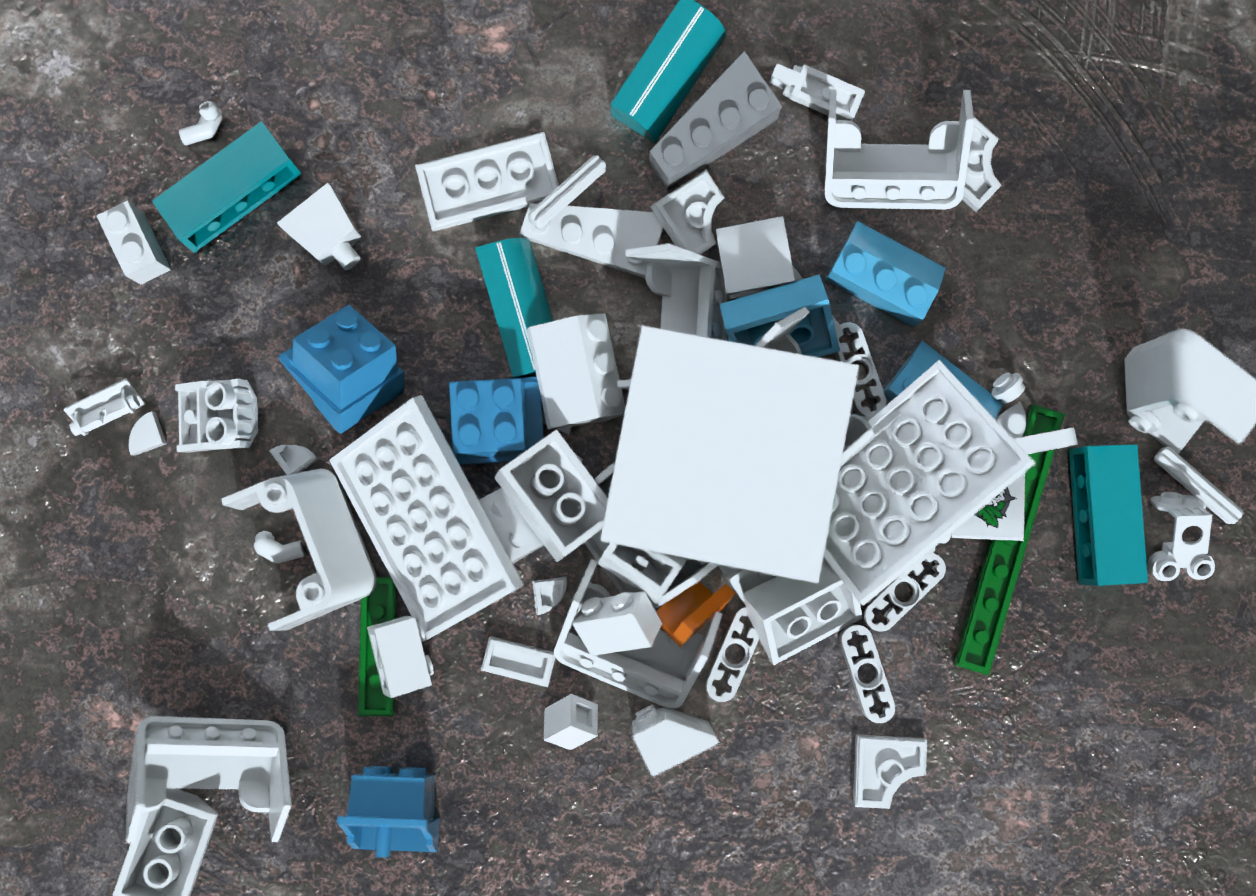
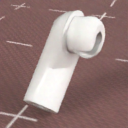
M206 101L199 106L201 117L198 124L179 129L181 140L185 146L212 138L215 135L222 120V112L214 102Z
M268 531L259 532L255 537L254 548L257 554L274 563H283L306 556V548L302 540L282 545L275 541V537Z

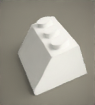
M605 313L577 315L527 328L548 430L605 422L625 414L626 407L622 389L617 387V382L620 379Z
M557 429L502 467L494 477L556 562L560 561L603 528L608 498Z
M824 556L819 583L776 576L743 593L748 617L773 665L862 619L860 603Z
M653 704L635 713L637 717L632 721L633 739L652 777L719 744L709 721L671 708L661 706L656 709Z
M167 788L165 801L160 808L151 812H142L135 841L130 844L112 896H190L218 813L197 795L179 789Z

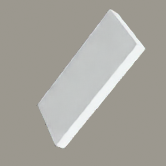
M545 132L415 165L433 232L529 207L530 203H540L559 186Z

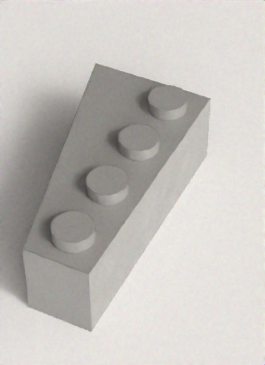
M745 51L650 150L649 165L667 191L778 120L782 105Z

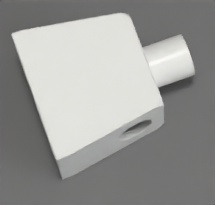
M328 183L277 222L290 237L324 266L336 259L344 270H349L361 259L352 248V245L360 240L361 235L340 197Z

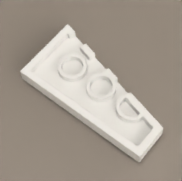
M539 203L529 204L519 233L520 238H527L530 241L645 278L647 264L625 257V252L627 249L658 245L664 227L654 212L566 206L543 228L537 229L529 222L528 213Z

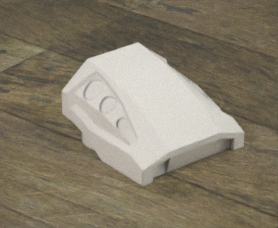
M231 379L175 384V391H178L179 445H177V452L250 448L258 433L257 397L248 380Z

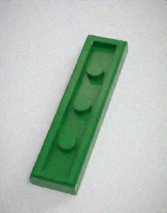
M376 577L377 586L374 592L361 599L358 716L395 715V697L390 698L383 694L367 630L369 626L397 618V588L391 577Z

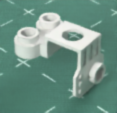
M1163 492L1161 496L1150 498V503L1158 510L1170 513L1175 518L1173 542H1163L1162 550L1153 553L1149 557L1147 562L1148 570L1160 581L1174 580L1179 575L1180 568H1183L1193 579L1201 580L1212 576L1215 562L1208 555L1212 514L1205 509L1207 504L1199 497L1182 495L1176 492ZM1190 526L1200 527L1201 537L1198 541L1183 542L1182 534L1186 528ZM1204 564L1202 568L1197 570L1200 565ZM1170 565L1167 570L1163 571L1166 566Z

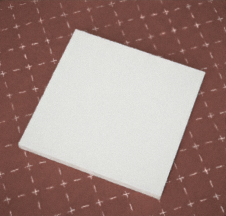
M642 326L600 541L819 583L859 365Z

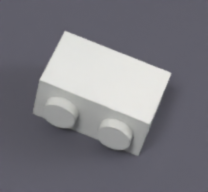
M127 200L96 215L126 277L142 285L171 270L144 212Z
M645 591L633 593L622 592L616 596L604 598H590L581 605V609L572 624L590 655L593 656L651 647L662 622Z
M403 616L367 627L384 695L393 698L432 685L430 675L434 673L430 657L424 655L421 642L425 641V633L420 621L416 622L415 617Z

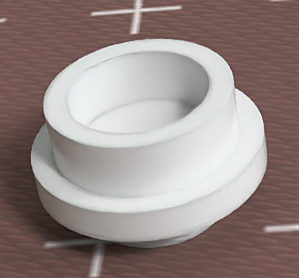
M1009 372L1001 375L994 381V389L991 395L996 400L1000 399L1004 404L1015 400L1025 390V385L1022 383L1023 377L1019 373L1010 374Z

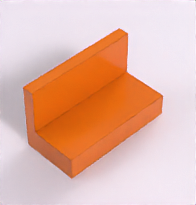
M698 581L666 602L656 611L662 622L660 628L679 647H682L712 619L716 611L720 612L735 595V592L727 584H724L717 592L712 594Z

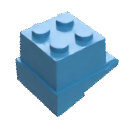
M347 305L293 338V347L278 355L280 362L312 398L314 405L339 434H342L404 392V371L397 366L396 346L350 305Z
M537 376L449 382L452 452L460 466L511 462L544 439L542 400Z
M392 766L363 767V773L352 775L347 815L343 817L337 816V824L347 835V843L353 849L375 850V857H390V850L438 852L440 817H434V774H426V768L405 767L399 769V773H391Z

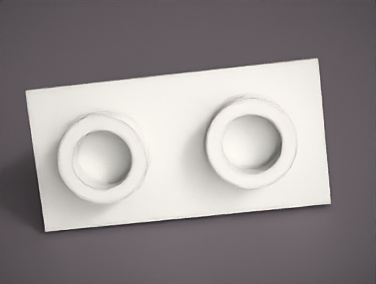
M126 378L65 407L64 411L73 420L69 424L72 433L75 436L80 434L86 436L89 434V431L127 413L132 414L136 409L146 404Z

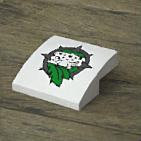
M1025 473L954 530L952 538L1024 541Z

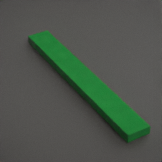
M1030 404L1026 413V427L1022 437L1061 430L1065 414ZM1055 449L1028 454L1035 464L1025 472L1024 541L989 539L953 665L988 676L990 674Z

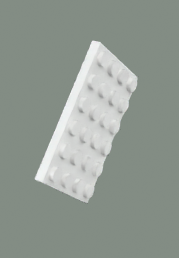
M940 360L868 421L873 427L895 409H898L901 413L870 443L842 465L839 470L824 558L856 600L862 605H865L1035 464L1029 455Z
M422 395L411 398L329 460L411 616L416 618V622H421L425 633V641L524 586Z

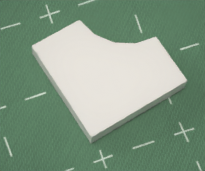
M974 117L962 200L977 212L1000 188L1001 184L994 176L991 166L992 150L999 138Z
M704 170L650 206L675 246L701 255L717 244L712 233L711 218L716 206L724 199V196L707 170Z
M856 734L853 805L855 807L890 809L893 795L902 783L912 777L926 775L927 740L925 738Z

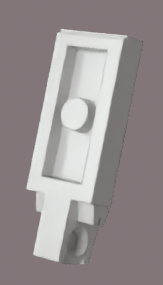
M776 64L769 83L783 89L782 94L790 97L789 99L825 115H828L830 89H837V120L853 121L865 93L863 89L805 64L803 67L795 65L793 70Z

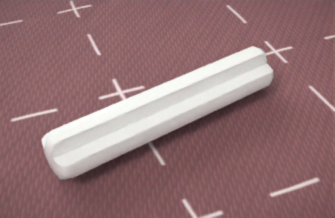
M597 155L587 160L528 213L529 222L537 229L543 228L605 172V161Z
M1163 447L1155 455L1154 461L1194 496L1199 497L1205 502L1207 507L1225 523L1234 524L1244 514L1243 510L1171 447Z

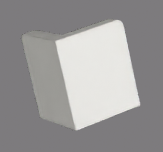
M570 694L546 707L544 712V741L571 750L598 736V704Z

